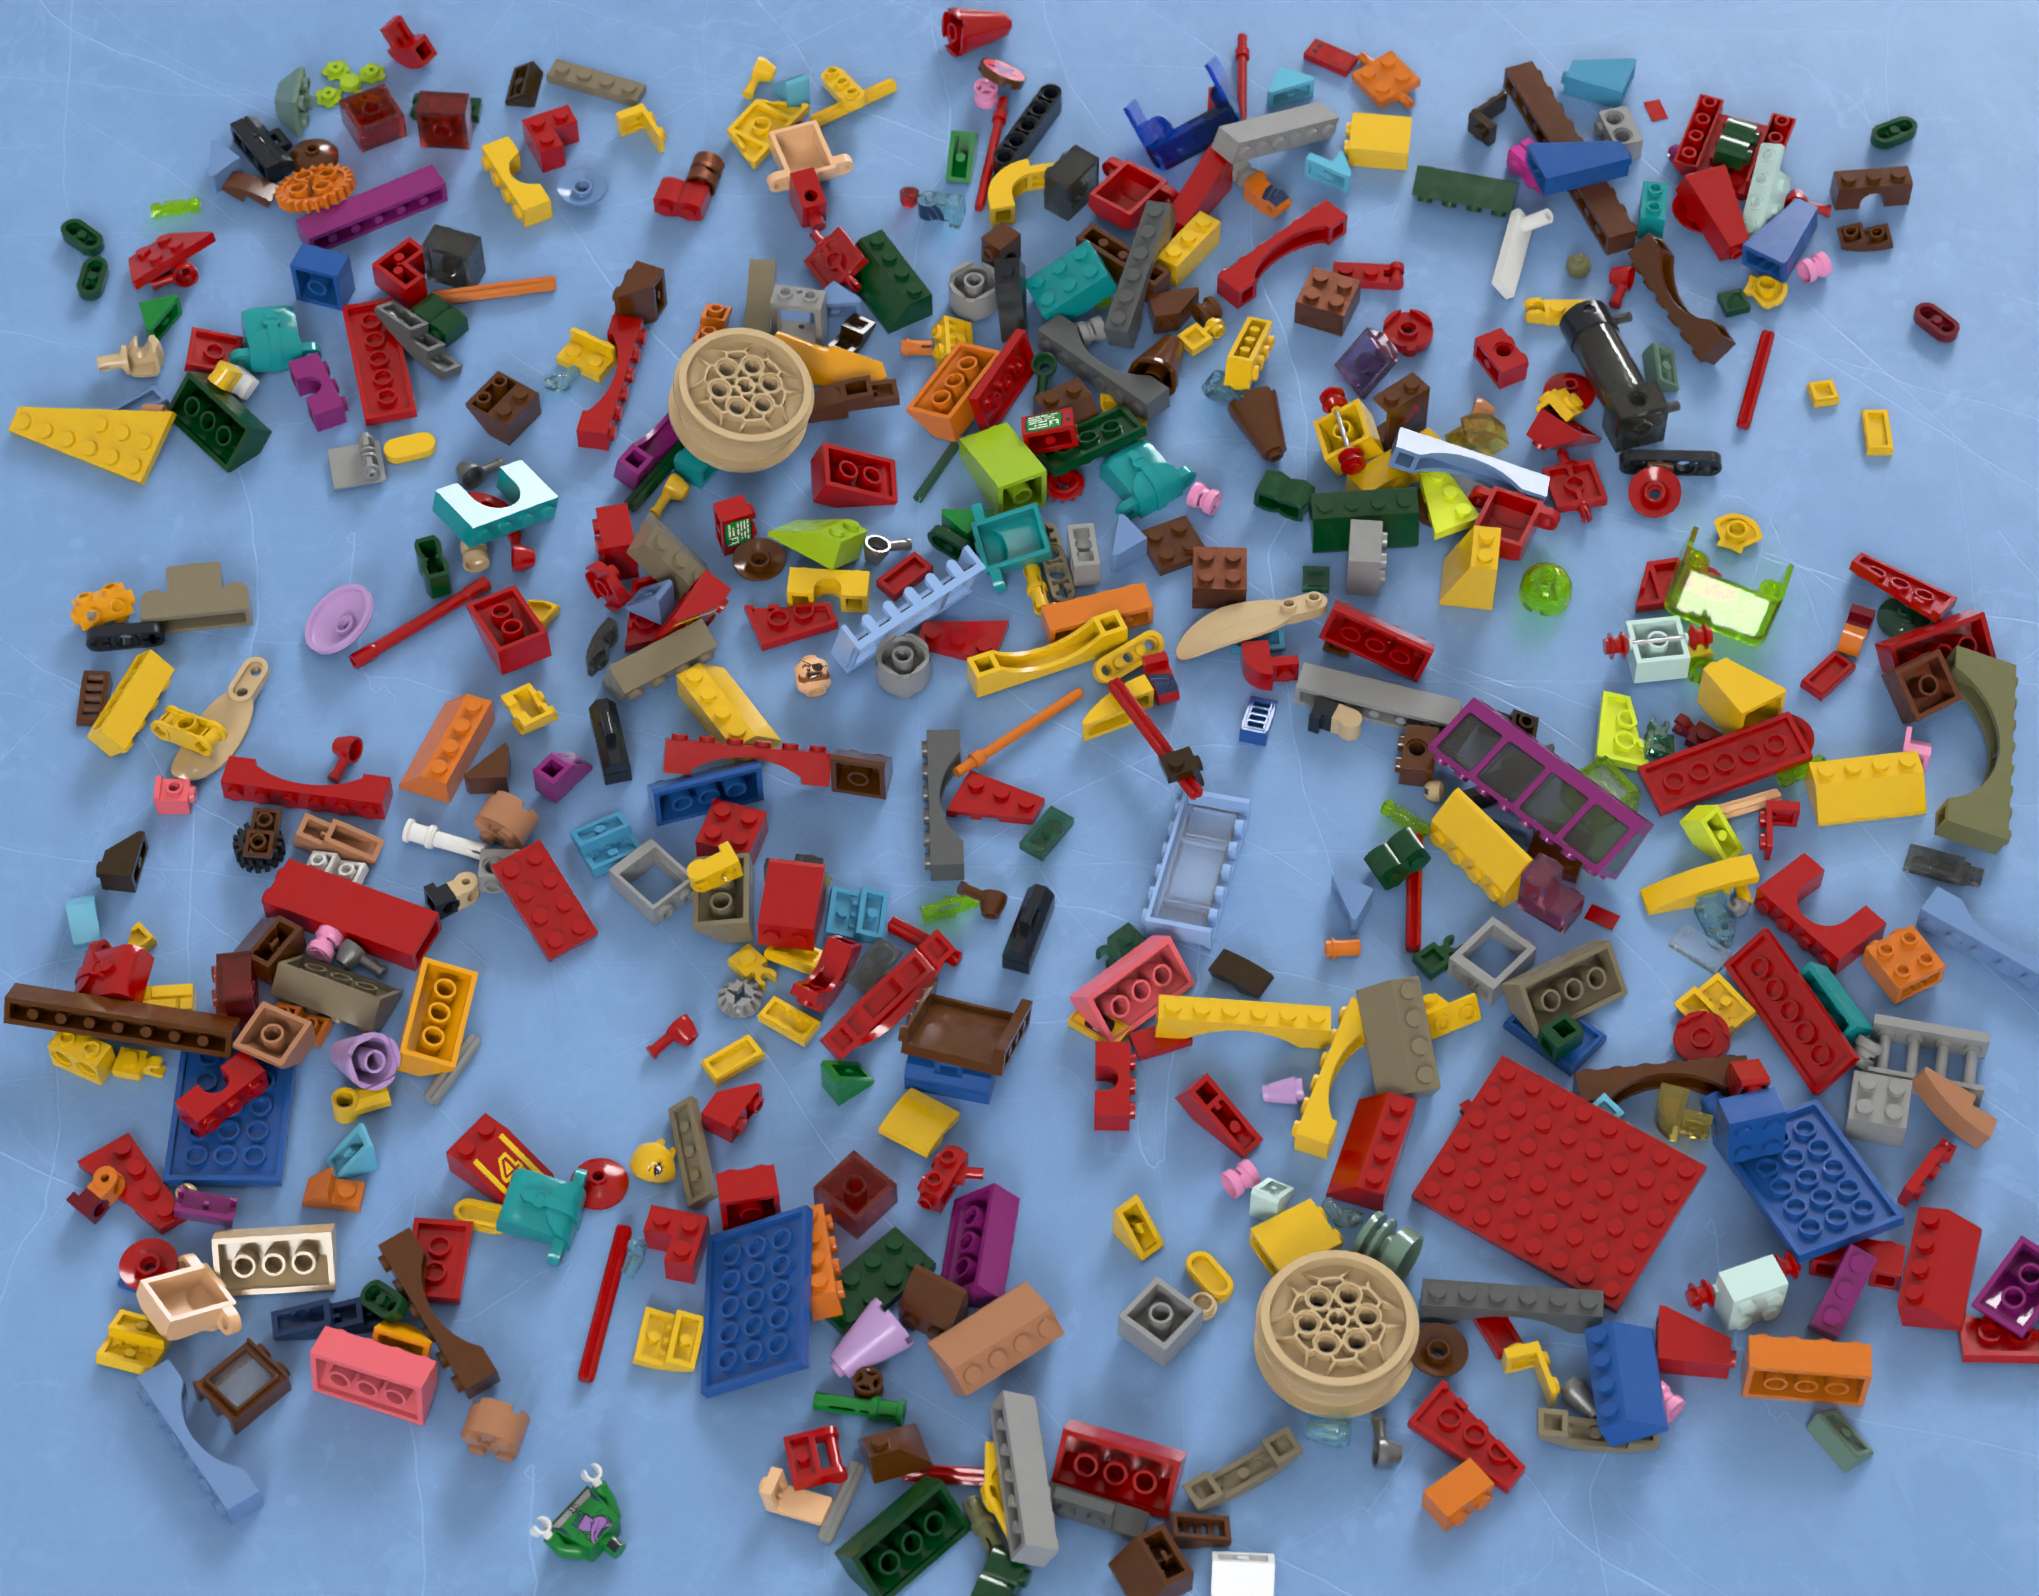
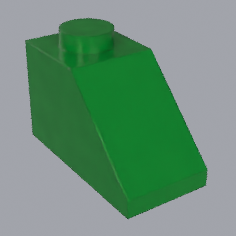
M951 130L946 181L971 183L977 159L979 133Z

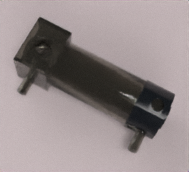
M1595 299L1586 300L1568 309L1562 316L1559 325L1569 348L1576 356L1604 410L1602 428L1615 453L1664 441L1668 413L1679 411L1681 406L1678 401L1667 402L1656 380L1645 382L1623 341L1617 325L1631 322L1633 319L1631 312L1612 316L1602 301Z

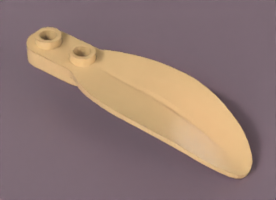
M1309 592L1283 600H1254L1219 608L1201 618L1187 630L1177 645L1176 656L1179 660H1188L1231 644L1267 634L1281 628L1285 624H1295L1321 617L1327 612V598L1319 592Z
M261 657L247 659L230 683L228 691L212 702L200 716L220 723L227 731L228 737L226 740L220 741L213 748V753L208 757L181 746L171 767L174 778L190 779L191 781L205 778L227 763L229 755H235L249 730L254 712V701L270 676V669L265 659ZM256 672H260L259 675H256V676L253 675V674L256 673Z

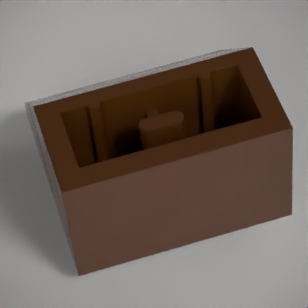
M636 260L632 268L626 271L620 287L617 286L613 292L612 300L615 302L614 314L643 318L644 325L656 322L667 305L664 269Z
M499 371L465 403L467 409L485 431L508 446L542 414L539 393Z
M280 915L261 919L227 958V963L272 986L278 962L301 955L306 949L307 944L303 927Z
M1164 1523L1137 1535L1108 1563V1567L1126 1596H1181L1193 1590L1194 1573Z

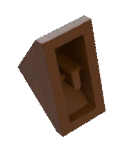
M506 743L464 774L466 791L469 794H491L492 792L496 794L497 791L509 793L511 758L509 746Z

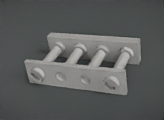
M1881 1014L1874 1015L1872 1023L1874 1030L1870 1033V1039L1879 1040V1044L1885 1048L1881 1055L1877 1056L1876 1067L1868 1066L1867 1073L1912 1080L1917 1075L1919 1049L1926 1048L1937 1051L1935 1072L1946 1078L1948 1054L1965 1055L1963 1082L1950 1081L1976 1095L1973 1105L1980 1107L1985 1086L1975 1085L1977 1059H1985L1990 1043V1033ZM1891 1042L1908 1046L1905 1072L1888 1069ZM1912 1085L1911 1095L1919 1096Z

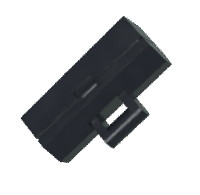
M245 116L230 123L233 142L264 179L276 183L281 181L282 178L288 177L295 169L294 161L286 152L293 147V144L280 128L268 131L258 117Z
M608 698L597 699L589 707V714L604 783L609 785L632 780L631 766L616 703Z
M1034 884L1027 889L1002 954V968L1030 974L1055 908V895L1047 886Z

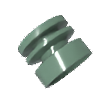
M1381 1211L1375 1212L1359 1231L1351 1252L1363 1254L1379 1261L1393 1271L1403 1282L1420 1255L1424 1244V1237L1407 1226L1401 1228L1396 1233L1397 1221L1393 1218L1387 1220V1215Z

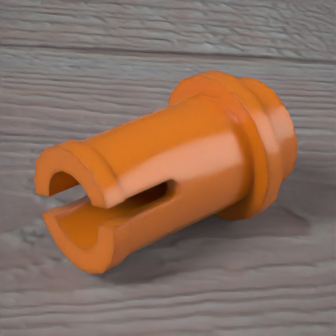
M906 337V340H901L900 355H905L906 358L909 355L932 356V340H909V337Z
M1330 937V940H1325L1324 942L1325 956L1331 957L1332 960L1339 956H1360V939L1335 940L1334 937Z

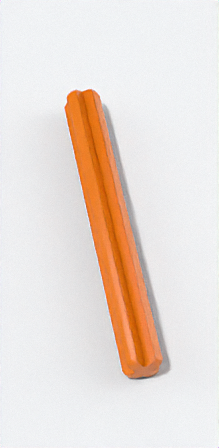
M544 276L435 290L430 293L438 295L447 304L555 291L556 280L554 276Z

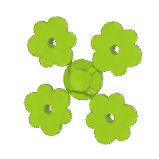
M343 60L328 62L327 67L322 69V75L328 77L329 81H340V88L327 86L316 91L317 104L324 105L326 108H333L336 103L342 102L341 96L342 91L354 92L351 103L355 105L356 110L373 109L375 104L380 101L379 95L374 94L371 89H358L361 87V82H368L374 85L377 81L385 80L384 67L377 66L375 63H368L365 67L359 69L360 75L358 76L350 73V67L346 66V62Z

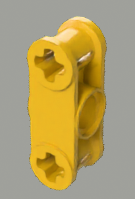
M173 705L167 706L165 713L158 720H154L150 724L152 732L159 739L182 746L185 749L193 750L207 757L213 753V748L220 741H225L228 737L227 731L220 723L178 709Z

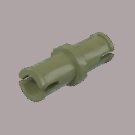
M978 1495L968 1497L971 1505L964 1500L962 1507L972 1523L971 1530L974 1535L979 1536L987 1555H990L994 1546L1005 1549V1544L995 1529L996 1522L992 1516L987 1514Z

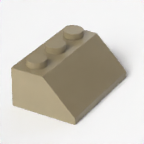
M651 512L647 514L626 552L658 583L670 579L673 582L674 597L678 601L705 570L709 571L707 564Z
M750 853L736 854L740 861L743 876L707 892L701 893L693 890V930L723 943L754 941V869ZM710 856L694 857V860L706 859Z

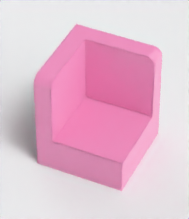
M1907 726L1901 752L1917 750L1923 770L1926 772L1932 750L1931 744L1912 740L1913 727Z

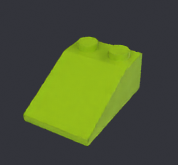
M810 519L791 521L768 531L767 536L834 570L860 558L868 530L861 527L857 521L851 519Z

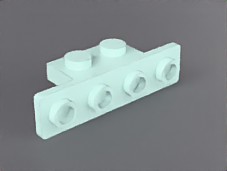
M1762 143L1760 145L1742 216L1749 238L1784 210L1786 195L1790 190L1791 178L1780 171L1785 146L1782 144Z

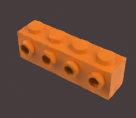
M823 1203L809 1206L813 1209L810 1310L814 1321L843 1315L841 1298H845L842 1280H838L837 1277L842 1275L838 1258H834V1254L838 1253L835 1235L831 1236V1232L835 1231L832 1214L826 1215Z

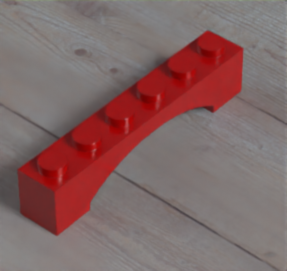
M1328 200L1313 206L1305 215L1296 218L1289 226L1282 231L1276 232L1272 238L1265 243L1259 244L1255 250L1246 256L1240 257L1229 268L1223 269L1217 275V293L1235 308H1241L1256 297L1257 282L1272 264L1285 255L1306 246L1326 243L1329 246L1346 234L1348 216Z
M613 314L607 331L608 342L615 346L618 361L615 376L609 389L600 401L588 411L582 410L576 429L578 447L609 451L612 441H616L618 434L617 423L623 419V404L628 402L630 396L629 385L635 381V365L640 364L642 357L641 346L647 342L648 331L644 329L643 318Z
M672 733L671 738L665 737L663 773L691 775L692 769L707 762L739 757L760 759L780 765L799 776L802 785L829 787L830 756L832 753L826 751V746L810 745L808 750L798 749L799 744L782 743V747H773L770 741L755 740L754 745L743 744L744 739L727 738V742H716V737L703 735L699 736V740L688 739V734Z
M230 755L220 781L224 798L233 801L242 800L256 802L261 805H279L290 809L301 808L313 812H330L341 816L352 815L370 820H385L393 797L390 777L363 774L361 779L341 784H302L281 779L264 771L257 766L256 759Z

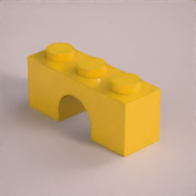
M790 567L787 585L788 607H794L796 603H816L819 597L831 594L841 600V612L868 613L871 590L870 571Z

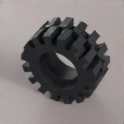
M245 823V830L239 828L237 830L238 835L234 834L233 836L234 842L232 844L237 863L239 862L242 869L246 867V871L250 873L254 868L256 874H261V869L264 868L265 872H269V866L271 865L274 869L277 868V861L282 863L284 860L283 855L286 854L281 830L272 859L244 857L243 850L247 829H250L249 823Z

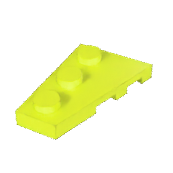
M1419 473L1418 480L1424 503L1427 505L1428 519L1432 525L1434 540L1474 526L1479 513L1449 473Z
M1603 691L1600 700L1594 762L1637 771L1639 766L1647 764L1649 761L1644 756L1643 740L1639 738L1636 727L1638 722L1630 696Z

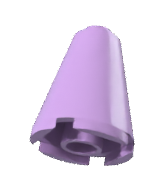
M369 1032L339 1040L334 1043L330 1050L331 1062L354 1084L366 1090L374 1091L387 1087L396 1077L394 1074L401 1063L400 1050L396 1042L379 1032Z
M876 1297L868 1304L830 1354L832 1362L829 1366L839 1378L845 1375L850 1379L854 1377V1374L860 1368L873 1367L910 1348L914 1344L912 1340L908 1339L909 1334L889 1310L885 1312L880 1307L883 1303Z

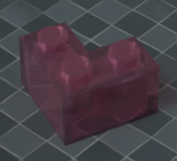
M1539 853L1521 874L1517 907L1564 935L1581 915L1585 896L1575 888L1561 883L1563 865L1556 859Z

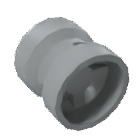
M1247 160L1234 163L1232 182H1237L1238 187L1244 192V181L1258 172V170L1251 168Z
M1094 316L1088 322L1080 321L1075 323L1084 347L1089 346L1092 341L1100 342L1107 339L1103 329L1105 324L1100 316Z
M1859 1033L1855 1040L1856 1046L1854 1048L1860 1060L1854 1065L1867 1071L1868 1066L1874 1067L1873 1059L1881 1055L1885 1047Z

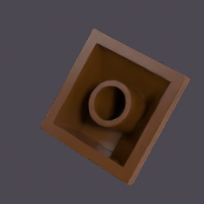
M916 1423L879 1432L857 1440L874 1484L933 1467Z

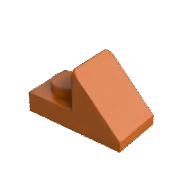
M330 1167L308 1178L302 1206L360 1213L366 1192V1184L364 1181L337 1179L334 1168Z

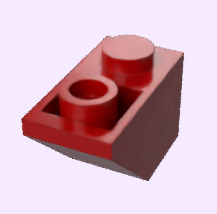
M1759 1059L1730 1062L1725 1071L1730 1096L1767 1089L1771 1083L1770 1076Z
M752 1083L717 1091L701 1112L703 1129L733 1143L738 1135H742L746 1131L754 1113L757 1114L761 1110L764 1103L762 1085Z

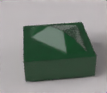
M1742 288L1717 294V302L1726 318L1750 312L1751 306Z

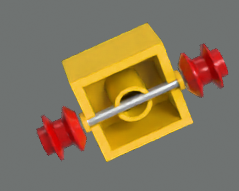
M1329 387L1319 396L1322 410L1327 415L1313 421L1324 460L1338 476L1344 473L1356 475L1365 469L1368 461L1384 453L1373 415L1358 398L1348 403L1342 388Z

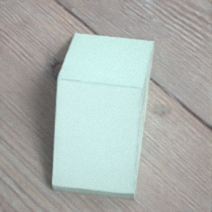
M1269 1177L1252 1188L1249 1215L1266 1221L1284 1212L1295 1188Z

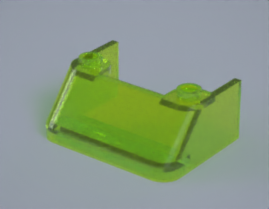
M1693 526L1680 551L1664 599L1666 610L1675 616L1679 615L1680 618L1700 626L1705 622L1707 627H1711L1713 631L1751 646L1761 645L1768 636L1785 597L1794 565H1788L1779 582L1770 579L1764 580L1757 591L1707 572L1710 565L1709 558L1702 551L1692 548L1699 529Z

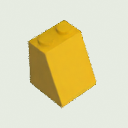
M1474 525L1445 557L1442 567L1439 605L1492 610L1498 570L1501 528Z

